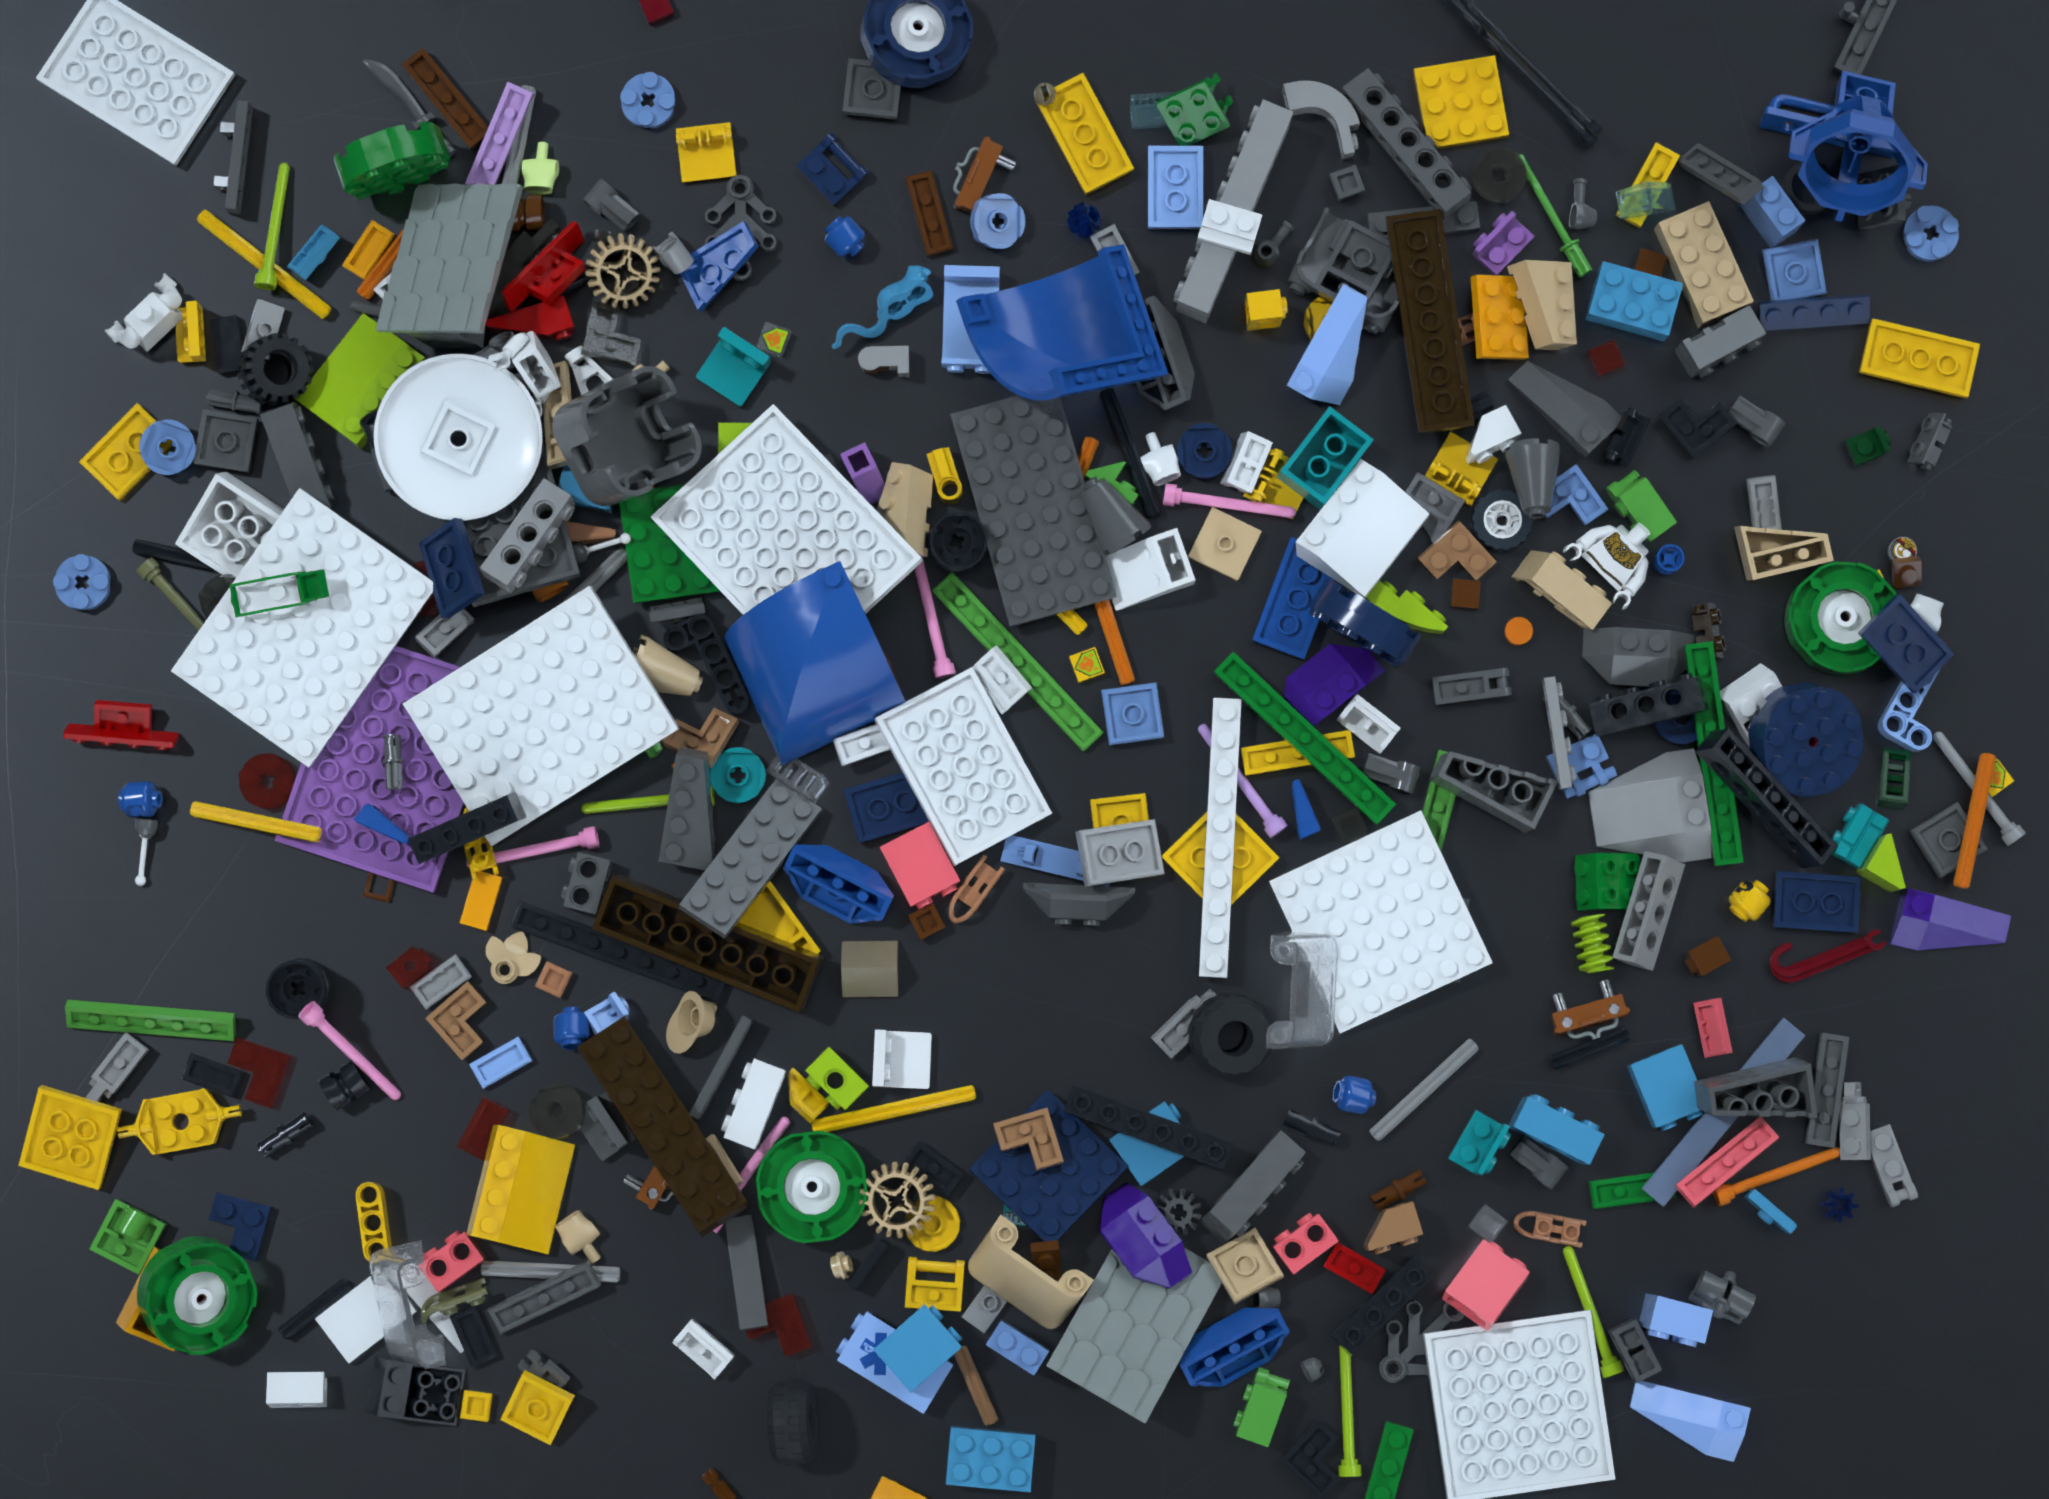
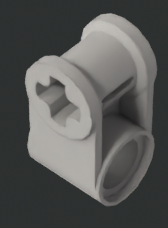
M671 231L668 234L669 237L657 247L652 246V252L654 255H657L658 260L665 268H669L674 274H679L692 265L694 258L679 238Z

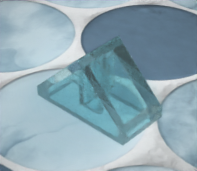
M1646 181L1616 191L1620 219L1675 211L1671 183Z

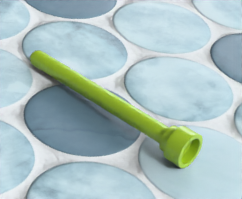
M287 163L279 165L263 267L255 275L254 286L262 290L272 291L277 286L278 277L275 276L276 272L273 269L290 166Z
M711 784V802L715 806L714 788ZM669 794L588 802L582 804L581 811L585 814L668 806Z
M1566 1246L1563 1249V1255L1584 1310H1591L1595 1341L1602 1357L1600 1361L1602 1366L1599 1367L1602 1376L1606 1378L1623 1372L1625 1370L1621 1360H1617V1357L1613 1356L1574 1249L1571 1246Z
M1339 1346L1344 1459L1341 1460V1465H1338L1339 1477L1361 1476V1465H1358V1459H1355L1351 1356Z

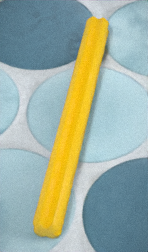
M203 210L198 215L197 221L258 270L263 267V253L208 210ZM274 263L273 270L276 272L275 276L278 277L277 284L321 319H325L330 314L331 307Z
M969 1085L815 1119L811 1125L813 1131L831 1132L975 1100L976 1093L974 1086Z

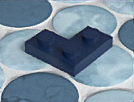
M216 1192L209 1220L234 1226L235 1231L230 1248L244 1259L257 1261L272 1207Z

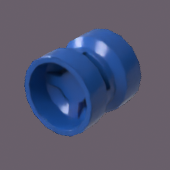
M1667 544L1661 547L1653 558V565L1656 571L1663 575L1675 573L1683 565L1684 553L1677 545Z

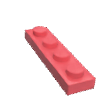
M1759 1117L1677 1183L1675 1188L1695 1208L1775 1143L1779 1136L1762 1117Z

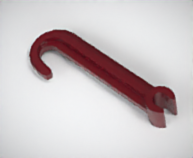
M1872 930L1866 936L1791 966L1782 967L1778 962V958L1792 948V944L1788 942L1774 950L1770 956L1769 966L1774 977L1781 982H1797L1869 952H1878L1885 946L1886 942L1884 941L1877 945L1873 944L1872 937L1878 936L1881 931Z

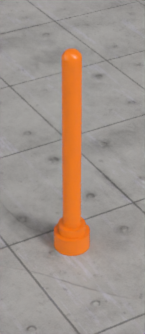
M1834 1147L1732 1185L1730 1183L1723 1184L1713 1192L1714 1198L1719 1207L1731 1203V1200L1735 1199L1737 1194L1840 1157V1148Z

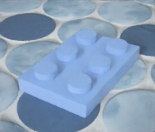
M1148 146V229H1200L1203 221V146Z

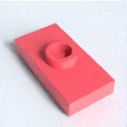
M1715 998L1693 1003L1704 1058L1733 1053L1722 999Z

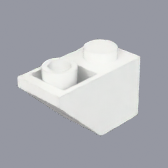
M1506 405L1481 416L1467 453L1466 462L1468 464L1475 461L1480 464L1493 456L1492 453L1498 450L1505 452V448L1510 450V444L1516 442L1520 437L1521 431Z

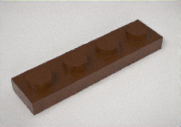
M424 48L401 64L470 150H473L483 142L488 126Z

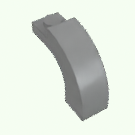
M1296 81L1283 84L1282 93L1286 109L1293 111V116L1315 113L1329 120L1336 131L1342 161L1352 159L1355 150L1358 149L1356 134L1350 131L1358 130L1360 122L1355 109L1348 99L1333 87L1316 81Z

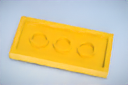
M1084 73L1054 87L1056 98L1051 105L1041 106L1036 102L1085 196L1134 171L1130 159ZM1047 91L1044 92V99H1049Z
M1872 318L1859 373L1966 399L1969 397L1980 344Z

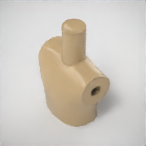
M580 1210L573 1212L555 1226L563 1245L571 1255L583 1250L591 1263L601 1258L592 1245V1242L600 1233Z

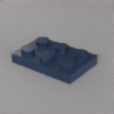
M453 518L419 542L429 579L433 581V593L441 618H451L485 594L461 518Z
M1895 594L1858 632L1860 637L1912 693H1917L1954 655L1949 647L1900 594Z
M903 772L844 789L859 844L930 822Z
M1776 871L1772 927L1858 933L1861 877Z

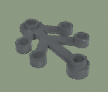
M744 175L732 177L727 183V194L714 208H709L705 212V220L711 226L718 225L722 220L721 215L734 203L735 214L714 235L708 236L705 244L744 221L748 224L753 236L760 242L761 248L765 252L774 251L777 246L776 238L771 234H767L746 214V203L760 214V219L765 225H771L776 221L775 210L767 207L753 194L754 185L750 178ZM743 185L746 188L745 192L738 194L735 191L736 187ZM765 212L773 213V218L765 220L763 215ZM710 213H717V220L710 221L708 219ZM766 239L774 241L771 247H765L763 242ZM748 260L742 265L746 268V273L743 275L735 273L733 276L735 280L745 281L751 276L752 267Z
M1416 1300L1409 1301L1405 1306V1311L1408 1315V1347L1400 1354L1399 1335L1402 1333V1324L1397 1320H1390L1385 1325V1331L1388 1334V1355L1379 1364V1372L1382 1378L1388 1382L1396 1383L1401 1381L1405 1375H1427L1429 1377L1427 1363L1425 1365L1408 1363L1415 1355H1426L1423 1333L1441 1331L1450 1321H1460L1465 1315L1461 1312L1451 1315L1449 1313L1451 1305L1445 1302L1442 1309L1443 1313L1419 1335L1420 1315L1422 1314L1423 1307ZM1413 1303L1419 1306V1311L1416 1314L1409 1312V1306ZM1392 1323H1396L1399 1326V1330L1395 1334L1390 1333L1388 1329ZM1391 1363H1396L1398 1366V1371L1395 1374H1391L1388 1371V1366Z

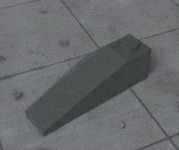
M1529 361L1522 365L1507 380L1584 459L1618 427L1622 418L1602 398Z

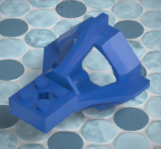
M1843 70L1836 86L1834 110L1792 131L1788 152L1790 159L1800 161L1798 176L1820 206L1836 210L1835 221L1842 222L1845 212L1866 216L1903 201L1908 187L1923 190L1926 184L1928 163L1914 149L1894 121L1893 106L1896 83ZM1830 137L1845 141L1838 180L1828 175L1819 166L1814 154L1816 146ZM1871 147L1893 153L1899 168L1891 176L1876 183L1857 184L1863 153L1867 152Z

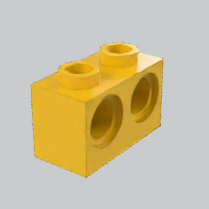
M1280 289L1246 294L1244 308L1248 331L1281 326L1288 310L1286 297H1281Z

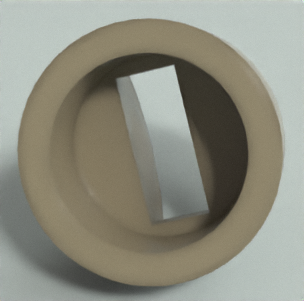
M1049 83L1037 85L1034 90L1035 101L1041 106L1051 105L1056 98L1055 88ZM1046 87L1049 99H1044L1041 88Z

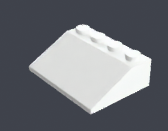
M1360 459L1296 541L1297 556L1354 593L1366 598L1429 517V513L1383 472Z
M228 472L217 473L175 544L234 582L284 509Z

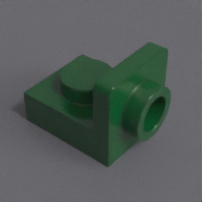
M1880 425L1844 441L1854 466L1887 454L1890 451L1889 446L1891 445L1889 434L1886 430L1882 431Z

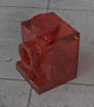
M412 946L392 964H389L386 969L403 989L408 990L411 985L433 969L429 964L432 959L422 947L417 950ZM408 961L415 963L414 970L407 971L406 963Z

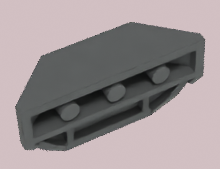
M1151 296L1143 301L1168 374L1160 378L1137 382L1136 385L1141 395L1160 405L1164 410H1168L1190 400L1195 372L1177 320L1155 296Z
M1622 627L1594 628L1593 630L1583 629L1582 658L1609 685L1649 687L1650 683L1665 680L1666 684H1670L1687 669L1684 645L1694 644V635L1672 630Z
M1023 883L1024 892L1049 919H1055V924L1072 925V920H1083L1084 926H1100V921H1106L1135 894V888L1085 887V885Z

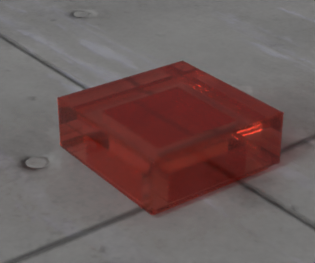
M1614 340L1587 352L1598 377L1625 365Z

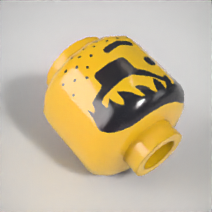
M1744 880L1729 896V903L1731 904L1729 909L1744 922H1747L1748 919L1756 921L1770 905V898L1767 895L1769 889L1758 880H1755L1754 883Z

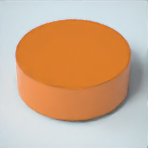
M1515 617L1506 624L1504 634L1509 643L1520 646L1526 644L1531 639L1533 627L1527 619Z

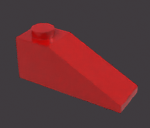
M564 295L557 297L550 305L541 302L486 320V326L492 332L512 331L516 335L521 332L528 333L534 331L538 338L547 340H566L572 336L571 333L577 332Z

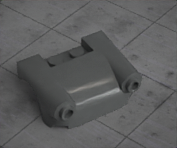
M1326 207L1306 246L1300 251L1297 262L1287 279V282L1290 284L1289 289L1301 296H1304L1305 293L1310 294L1312 291L1333 302L1341 287L1345 284L1368 297L1363 328L1372 334H1377L1378 331L1384 332L1399 304L1389 241L1351 220H1342L1330 214L1329 208Z

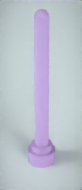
M1201 724L1198 727V732L1211 748V729L1208 725ZM1238 767L1237 785L1265 821L1263 822V825L1266 827L1264 831L1271 839L1283 831L1288 824L1282 816L1273 815Z

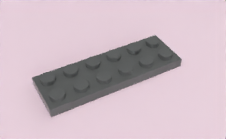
M775 779L681 901L679 909L726 939L787 859L793 846L800 842L819 817L822 808Z

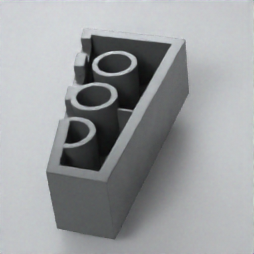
M296 400L261 413L262 422L291 499L298 489L301 488L330 509L332 507L331 501H334L335 497L330 485L325 486L322 477L325 474L324 467L320 458L316 459L313 451L316 448L311 433L306 431L304 425L306 420Z
M1447 752L1440 756L1429 778L1435 784L1524 833L1535 829L1559 781L1536 776V774L1513 770L1503 765L1487 763L1484 760L1454 752Z

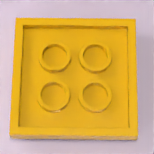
M1495 55L1414 68L1413 73L1424 135H1429L1437 146L1436 149L1509 137Z
M1207 812L1162 855V859L1202 899ZM1235 814L1231 905L1279 859L1276 853L1237 814Z
M41 1085L38 1087L18 1166L99 1190L103 1184L122 1109Z

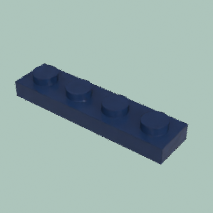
M1868 294L1759 301L1758 320L1765 331L1870 323V296Z

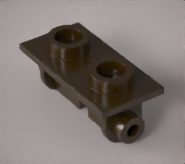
M1709 602L1706 603V609H1704V605L1693 606L1691 615L1694 631L1704 630L1705 635L1695 637L1696 643L1713 641L1715 658L1723 659L1726 643L1724 636L1720 635L1718 624L1722 623L1719 608H1716L1715 604Z

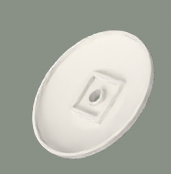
M447 354L429 358L404 372L392 384L382 399L374 426V447L379 467L393 491L404 502L421 513L442 520L461 518L463 521L487 517L512 503L525 490L535 474L543 442L542 425L538 409L530 393L516 376L506 368L494 371V368L497 366L495 362H488L486 358L468 354ZM457 431L463 432L467 437L466 443L460 447L454 446L450 441L451 435Z

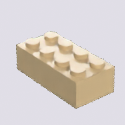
M1709 201L1663 220L1656 225L1654 231L1667 256L1677 282L1683 283L1681 291L1698 329L1726 318L1749 305L1751 306L1754 302Z

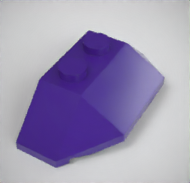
M1329 644L1286 678L1283 699L1315 727L1383 674L1385 670L1370 651L1366 649Z
M1126 1182L1104 1196L1100 1233L1133 1278L1170 1289L1192 1274L1181 1239L1148 1195Z

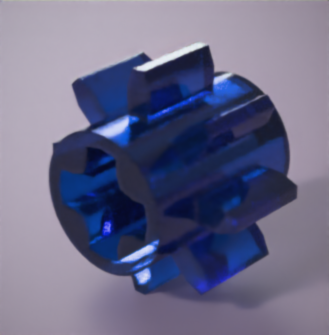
M1081 202L1068 211L1067 225L1073 234L1079 235L1082 233L1083 237L1087 238L1100 229L1101 215L1096 207L1092 205L1086 207L1085 203Z
M1843 1187L1838 1188L1837 1194L1827 1191L1826 1193L1830 1198L1827 1202H1821V1205L1827 1206L1828 1209L1825 1216L1836 1215V1222L1840 1223L1844 1215L1852 1219L1853 1215L1850 1213L1852 1208H1858V1205L1853 1204L1851 1200L1855 1194L1849 1193L1844 1195ZM1836 1199L1845 1201L1842 1205L1844 1210H1835L1837 1206Z

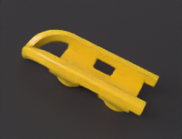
M467 807L464 809L462 814L469 812ZM485 836L464 845L473 881H478L476 872L491 867L494 875L499 874L493 848ZM486 843L487 852L482 851L481 845ZM471 847H474L475 854L473 856L470 850Z

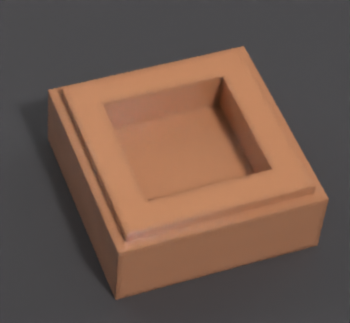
M546 961L535 987L562 998L573 973Z

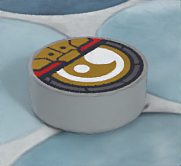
M1898 537L1889 544L1888 556L1891 561L1892 559L1917 555L1916 544L1908 537Z

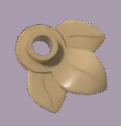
M524 932L512 934L504 943L494 936L489 939L486 946V956L492 963L491 975L498 983L509 984L517 976H529L539 966L541 956L535 953H527L528 941ZM503 965L510 967L508 975L504 976L500 973V968Z

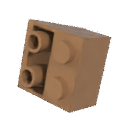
M1413 1201L1381 1209L1363 1244L1364 1249L1367 1251L1372 1250L1373 1254H1379L1391 1250L1390 1244L1399 1242L1400 1246L1418 1242L1417 1236L1422 1235L1423 1231Z

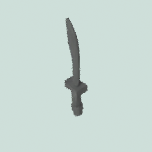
M363 60V64L373 75L405 102L417 119L416 122H412L416 130H421L420 122L438 123L431 111L427 114L424 113L410 91L391 69L377 61ZM444 138L449 156L451 157L456 150L452 147V144Z

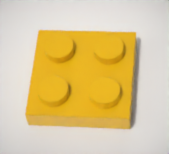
M524 1370L500 1420L551 1445L575 1395Z

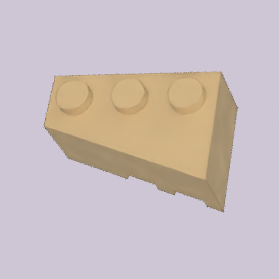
M1530 550L1511 577L1518 582L1519 580L1526 581L1534 588L1533 593L1539 597L1543 595L1555 605V609L1580 627L1593 630L1612 604L1605 598L1607 593L1596 585H1589L1585 581L1587 577L1575 568L1571 570L1565 565V558L1554 551L1547 553Z

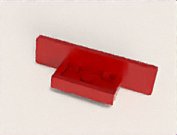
M572 221L502 290L501 294L508 310L514 311L529 295L550 305L586 270L584 261L570 255L584 241L577 222Z
M96 700L94 703V725L70 723L63 732V738L71 739V741L76 743L99 741L102 745L122 743L133 748L145 745L154 746L158 750H167L175 746L179 739V733L152 730V704Z

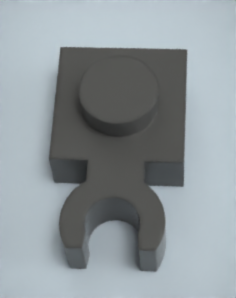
M532 1349L527 1354V1357L533 1364H528L522 1359L517 1365L522 1372L526 1370L560 1388L570 1379V1376L550 1359L545 1364L542 1363L538 1352Z

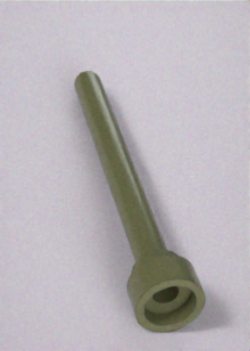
M151 557L141 564L136 570L138 575L143 580L147 579L149 582H153L192 626L199 631L205 622L161 575L162 571L159 569V563Z

